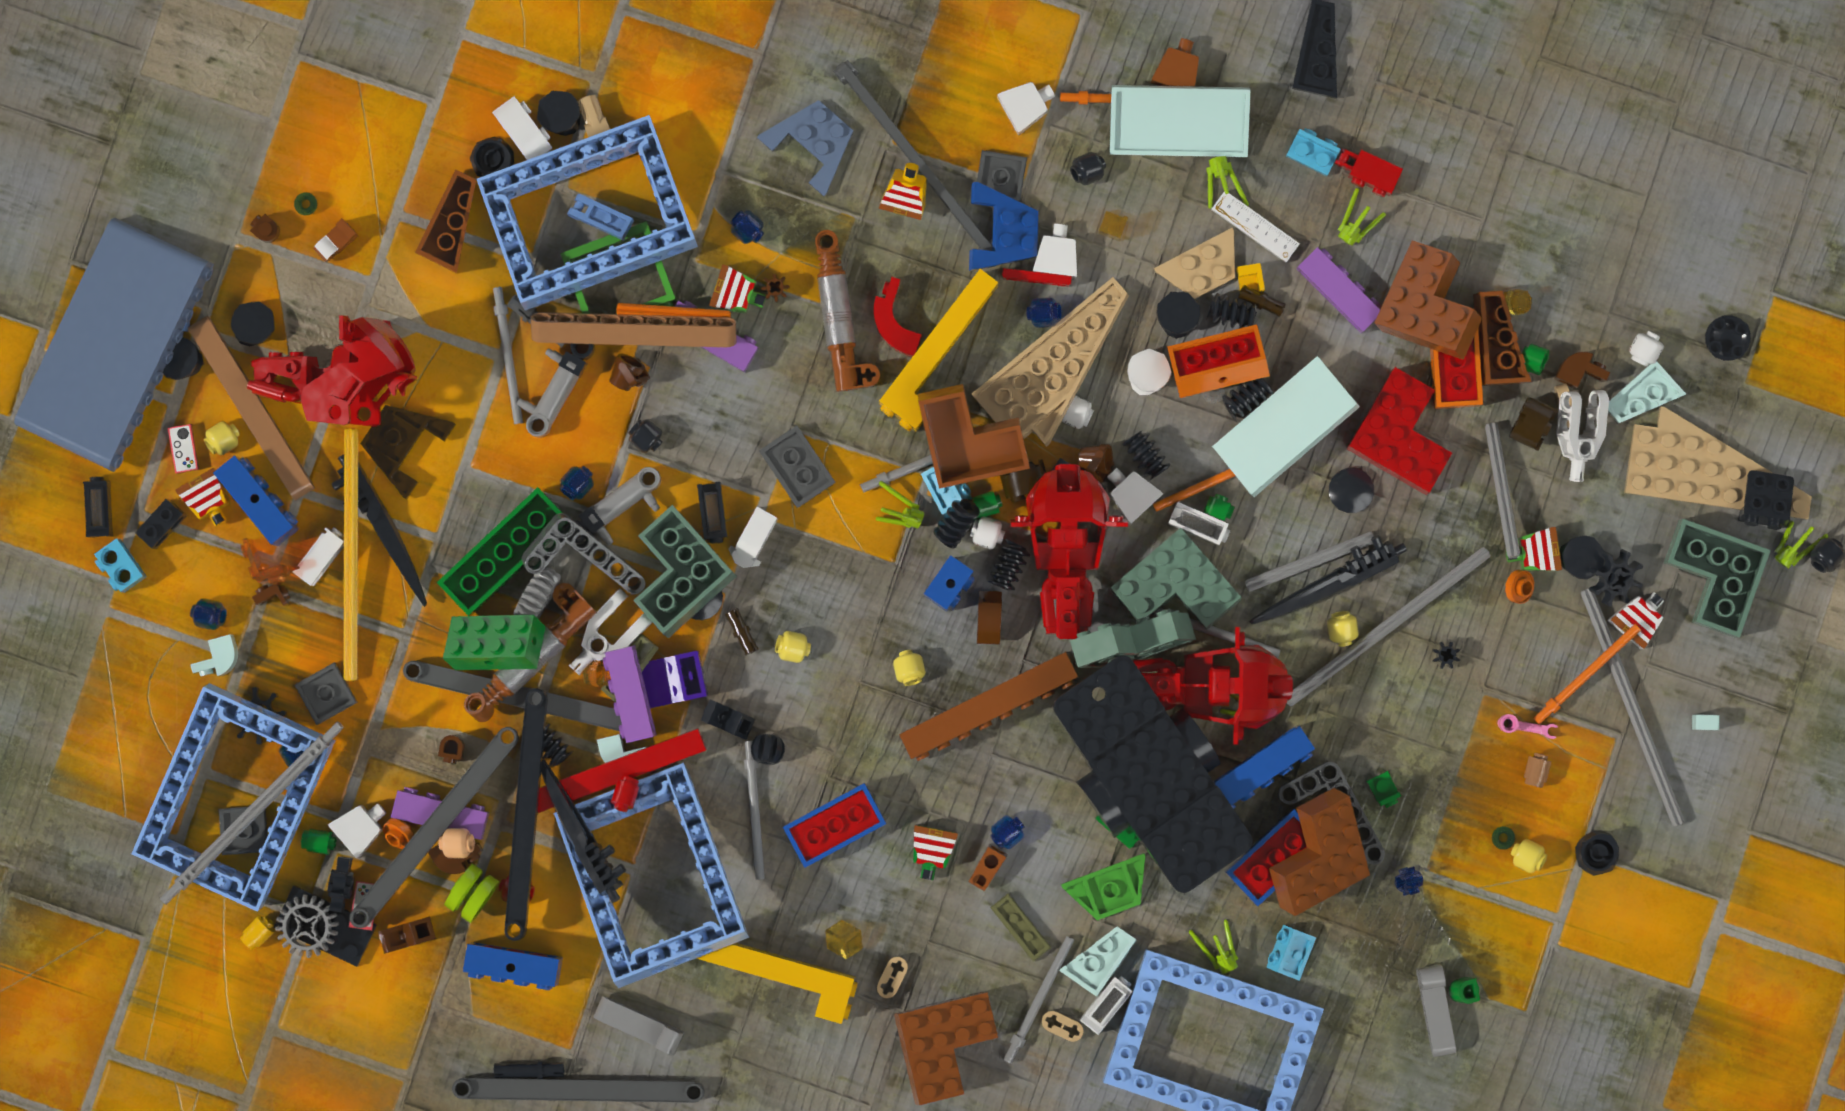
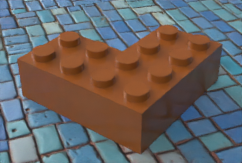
M1412 240L1375 320V324L1384 333L1464 360L1482 317L1473 308L1444 299L1460 265L1456 257L1452 253Z
M963 384L918 394V403L939 489L1030 469L1019 417L973 427Z
M1335 788L1296 808L1307 848L1269 868L1280 908L1294 916L1370 876L1350 796Z
M980 992L894 1014L915 1104L924 1105L964 1095L954 1049L998 1038L988 992Z

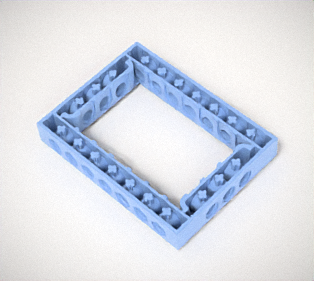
M650 115L476 179L519 301L525 311L698 247ZM639 152L667 228L657 231V229L653 230L652 234L638 239L634 237L630 242L616 247L610 246L608 250L595 255L588 254L587 258L573 263L569 261L565 263V266L551 271L545 270L543 274L537 276L510 199Z
M209 683L203 686L131 854L178 876L201 855V853L170 840L168 837L219 718L224 722H232L245 728L246 732L252 731L267 738L266 741L268 742L274 741L287 747L288 751L294 753L301 750L305 751L323 734ZM332 739L329 742V747L286 788L287 793L282 804L277 807L278 813L274 823L268 828L269 834L258 851L260 855L257 862L249 872L251 876L213 860L193 880V883L257 912L263 908L336 740Z
M684 763L638 780L639 791L633 809H628L627 812L614 809V804L611 803L614 790L578 803L575 806L588 829L593 831L673 800L681 817V825L689 839V847L697 861L695 864L705 883L703 886L709 895L712 903L711 908L717 917L719 925L711 921L705 922L699 928L688 932L682 931L681 935L665 941L661 939L659 943L645 949L638 948L631 954L613 903L608 895L601 896L576 854L557 812L554 813L611 977L618 988L749 938L689 771Z
M1146 949L1102 1080L1103 1083L1186 1111H1260L1253 1106H1245L1234 1102L1232 1099H1224L1211 1094V1092L1200 1091L1187 1084L1183 1085L1166 1077H1159L1147 1073L1145 1070L1133 1068L1161 981L1165 980L1294 1023L1288 1034L1289 1041L1286 1050L1281 1055L1282 1062L1278 1074L1274 1076L1275 1083L1270 1097H1267L1266 1111H1290L1324 1009Z

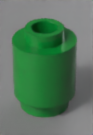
M993 491L972 497L973 500H971L979 508V519L1000 513L999 508L1003 507L1000 495H994Z
M316 829L303 831L301 848L306 849L307 852L329 855L331 850L334 851L336 848L337 838L333 837V832Z

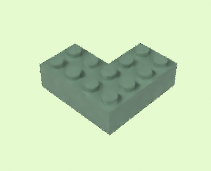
M673 505L638 535L667 570L633 601L667 638H670L737 576Z
M1680 519L1664 564L1707 579L1692 623L1734 638H1739L1771 550L1686 519Z
M1182 528L1178 529L1111 587V591L1136 620L1144 617L1151 618L1158 610L1177 596L1206 630L1242 600L1241 596Z
M1168 609L1158 612L1155 618L1144 617L1136 620V625L1129 626V624L1120 626V624L1111 625V623L1098 626V631L1092 633L1090 631L1077 634L1078 638L1070 640L1077 666L1080 668H1101L1118 656H1127L1132 660H1140L1194 641L1196 638L1188 613H1180L1179 610L1170 611Z

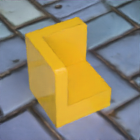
M1261 263L1237 267L1236 271L1240 290L1243 285H1246L1260 293L1265 291Z

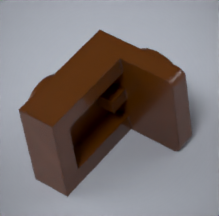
M266 584L255 591L257 594L252 597L258 606L278 596L283 606L290 605L288 599L291 598L286 587H281L280 584H274L270 587Z

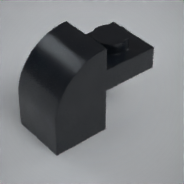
M711 699L704 709V714L701 718V721L747 740L756 720Z

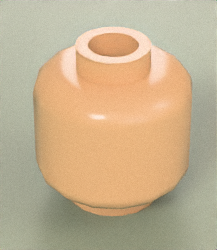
M465 828L446 829L443 836L439 838V849L443 851L447 858H467L474 851V836Z

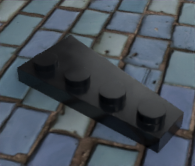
M1311 0L1292 86L1294 90L1337 99L1335 3Z

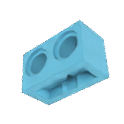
M116 538L94 554L97 558L95 561L96 565L102 572H107L110 577L108 582L115 591L119 590L125 593L147 577L121 539ZM111 551L117 554V560L113 564L107 561V555ZM124 570L130 572V579L126 583H123L120 579V574Z

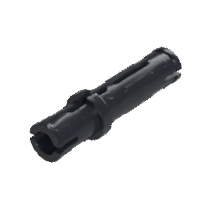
M564 1062L494 1063V1078L538 1077V1079H543L549 1076L564 1077L565 1073Z

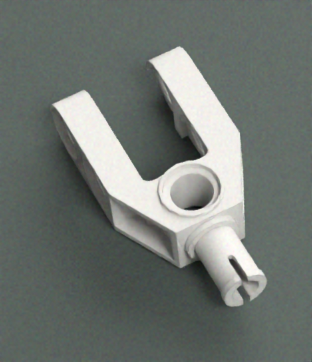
M1594 390L1589 395L1588 408H1586V430H1584L1582 435H1579L1582 406L1580 394L1572 391L1564 392L1560 396L1556 435L1563 456L1571 460L1570 481H1584L1585 462L1595 459L1606 436L1609 397L1604 390ZM1597 395L1599 397V405H1597ZM1570 397H1571V399H1572V406H1571V407H1570V404H1569V398H1570ZM1595 418H1596V420H1597V427H1596V428H1595V425H1594V420H1595ZM1567 420H1569L1570 423L1569 430L1567 428Z
M621 589L615 592L588 621L581 644L583 652L569 664L574 670L581 663L575 670L579 676L593 660L603 661V657H606L605 652L631 646L638 636L652 623L645 613L642 614L614 645H611L605 637L598 633L600 625L629 597ZM596 639H601L604 642V648L599 652H595L592 649V643Z

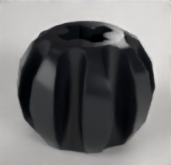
M760 734L755 737L751 745L753 760L761 764L775 765L783 759L785 745L780 737L771 734Z

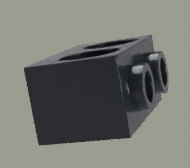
M165 499L135 534L152 549H157L188 515L171 500Z

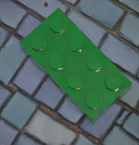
M535 615L452 616L443 659L454 670L537 669L546 626Z

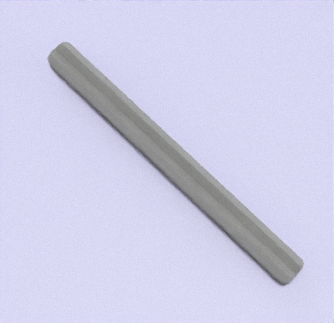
M1488 423L1485 426L1506 552L1509 558L1518 557L1520 549L1499 428L1497 423Z
M1367 532L1247 579L1245 586L1251 592L1348 554L1354 546H1359L1361 549L1373 544L1371 538L1374 535L1372 532Z

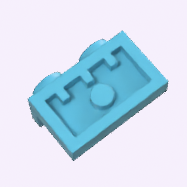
M1305 128L1304 131L1299 129L1286 157L1328 176L1341 150L1337 147L1338 144L1328 138L1322 140L1316 137L1317 133Z
M934 467L921 473L942 515L947 513L949 507H952L951 504L954 500H972L971 490L966 483L939 489Z
M1283 925L1277 934L1274 949L1268 957L1267 968L1300 981L1316 937Z

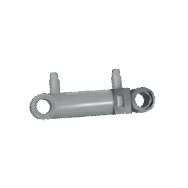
M575 343L570 345L572 354L566 351L562 355L550 348L547 349L545 354L550 359L559 363L556 373L537 406L523 399H519L517 405L532 414L526 422V428L532 436L543 438L550 432L551 426L588 365L584 360L594 355V344H588L589 349L584 354L578 353V344ZM536 420H543L544 429L540 432L533 430L532 425Z
M652 467L641 469L639 473L612 493L578 515L581 521H575L588 532L590 531L592 535L598 533L608 546L611 545L613 540L605 529L609 522L642 498L653 511L656 512L660 509L656 499L651 494L661 484L660 473ZM653 473L656 480L652 485L644 484L643 477L645 474ZM582 535L576 539L575 543L581 544L585 542L586 536Z

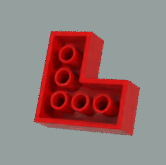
M1394 367L1348 445L1347 450L1425 495L1429 494L1452 455V452L1413 430L1435 390Z

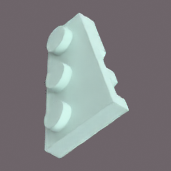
M1656 361L1655 364H1650L1609 400L1608 413L1617 423H1621L1684 396L1686 393Z
M1117 926L1059 971L1098 997L1137 940Z

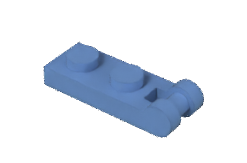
M577 194L575 198L576 203L573 208L569 209L567 215L624 241L634 222L633 218L584 195ZM587 206V211L585 213L581 212L583 207Z

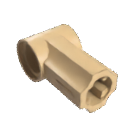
M589 95L578 100L588 137L610 130L596 95Z

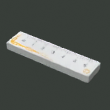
M1223 192L1211 209L1285 263L1300 244L1231 194Z

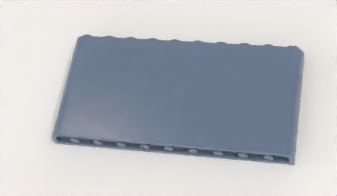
M117 218L111 219L15 416V425L115 472L116 468H119L123 462L122 455L126 447L128 448L133 441L132 434L135 428L143 420L145 407L153 399V391L156 385L163 378V370L166 364H169L172 360V351L176 343H179L183 337L182 330L186 322L188 323L193 316L192 309L203 295L204 284L213 274L214 264Z

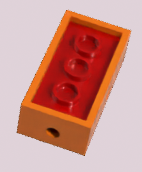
M1257 324L1167 346L1180 398L1270 376Z
M1478 329L1464 360L1430 349L1432 387L1435 390L1433 393L1434 409L1482 406L1483 393Z

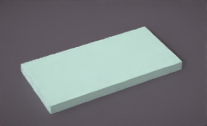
M1112 85L1110 155L1248 157L1250 88Z
M1317 356L1212 447L1248 492L1255 497L1360 406Z

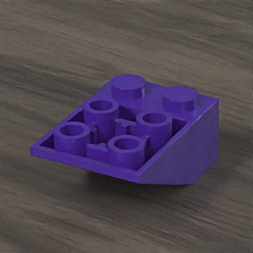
M699 651L649 661L642 671L650 708L708 696Z

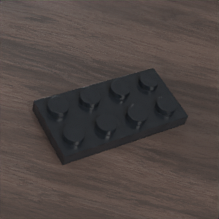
M294 885L283 909L289 911L286 906L288 901L295 906V897H298L302 903L303 895H308L310 902L314 894ZM317 896L316 903L318 904L323 898ZM326 900L323 908L325 909L331 902ZM310 907L298 909L301 914L303 913L309 918L318 913L317 910ZM346 909L344 912L328 911L329 915L332 913L337 914L335 918H331V921L339 922V926L332 927V930L338 931V935H330L335 942L334 944L326 942L329 950L324 952L358 967L378 924L373 922L372 931L350 928V911ZM280 913L279 917L284 918L285 915ZM293 915L289 923L291 935L298 926ZM324 918L317 925L321 938L325 932ZM315 920L307 923L303 922L305 926H302L303 930L299 933L307 930L311 931L312 922ZM276 921L273 928L283 926V923ZM307 935L298 938L309 945L316 944L314 939Z

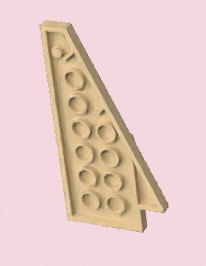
M1112 277L972 393L974 399L994 422L1019 417L1024 439L1034 432L1047 447L1129 296L1128 293Z
M1661 406L1659 408L1657 427L1637 424L1633 427L1624 493L1741 510L1744 506L1747 474L1749 471L1772 472L1666 407ZM1793 486L1790 517L1808 520L1812 496Z

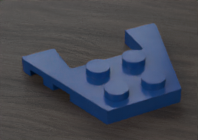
M979 182L972 183L971 204L993 207L992 251L970 250L969 271L1036 257L1038 247V211Z

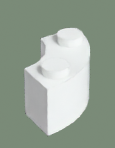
M513 96L492 112L527 160L545 154L552 149V146L547 141L551 137L543 127L538 129L528 115L531 113V110L524 101L519 103L515 96Z

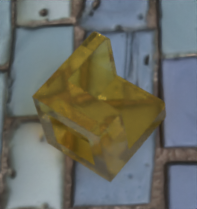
M1106 211L1098 234L1120 241L1128 217H1121Z
M840 920L825 930L827 948L837 955L848 959L863 949L861 930L844 920Z

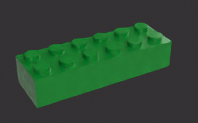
M537 487L438 580V585L468 616L474 615L524 567L522 563L523 553L551 519L563 512ZM561 521L558 525V530H564L569 522ZM546 539L543 547L545 548L553 539Z

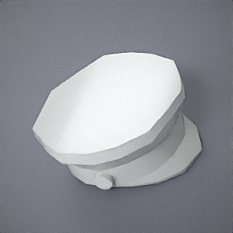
M1146 349L1133 355L1127 369L1132 389L1139 395H1150L1159 391L1167 384L1172 373L1165 355L1152 349Z

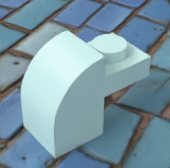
M231 634L208 640L212 659L190 664L192 673H199L200 677L213 674V669H216L217 676L228 674L234 668L238 659L235 637Z
M621 734L597 740L600 755L605 763L646 748L643 747L625 752Z

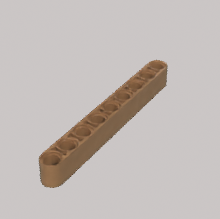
M547 312L535 313L531 316V337L533 341L540 343L732 347L737 343L736 320L729 317Z
M207 315L189 326V332L292 498L296 501L315 489L312 481L257 394H253L252 390L247 389L249 382L247 376L210 317Z

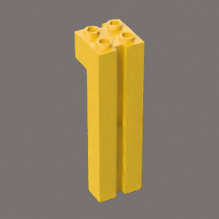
M981 269L978 270L879 400L881 411L890 418L896 416L900 419L899 425L908 432L912 429L917 432L923 424L918 395L916 394L998 288L999 282Z
M734 943L696 958L819 993L821 996L815 1017L842 1024L843 1019L848 1020L852 1005L848 1004L849 997L855 996L858 985L857 982H854L855 976L739 943Z

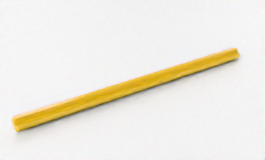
M347 428L344 430L343 678L346 681L357 680L358 430Z

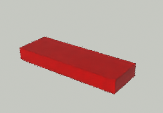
M1003 268L1002 273L1003 280L1069 287L1072 276L1007 268Z

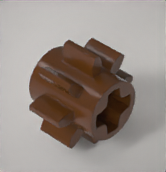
M773 273V279L768 280L764 278L767 286L762 287L761 290L768 291L765 297L766 300L774 297L775 302L778 303V297L787 298L784 290L790 289V286L783 285L786 279L784 276L779 280L776 274ZM772 283L774 285L780 283L779 288L781 291L779 293L777 291L771 293L770 285Z

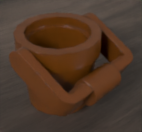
M618 354L609 381L615 387L629 391L631 387L645 385L650 376L638 358L627 354Z
M1110 444L1082 447L1079 452V466L1081 470L1090 472L1100 483H1103L1114 466L1113 451Z

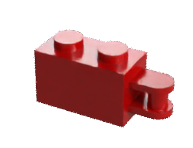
M1341 148V155L1339 160L1335 161V164L1350 171L1348 178L1352 179V184L1361 188L1368 186L1373 189L1372 193L1380 197L1392 194L1403 168L1364 150H1361L1357 155ZM1349 158L1355 160L1353 166L1347 164Z

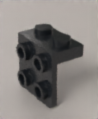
M1755 470L1749 471L1747 474L1744 506L1739 512L1738 521H1742L1748 526L1766 525L1767 528L1772 530L1784 528L1790 521L1794 486L1793 477Z

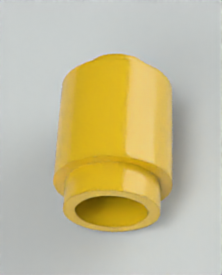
M257 916L243 931L240 939L251 950H254L256 947L259 948L275 932L273 929L274 923L267 916L263 918Z

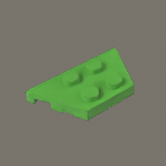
M1145 854L1137 855L1061 884V887L1096 920L1141 904Z

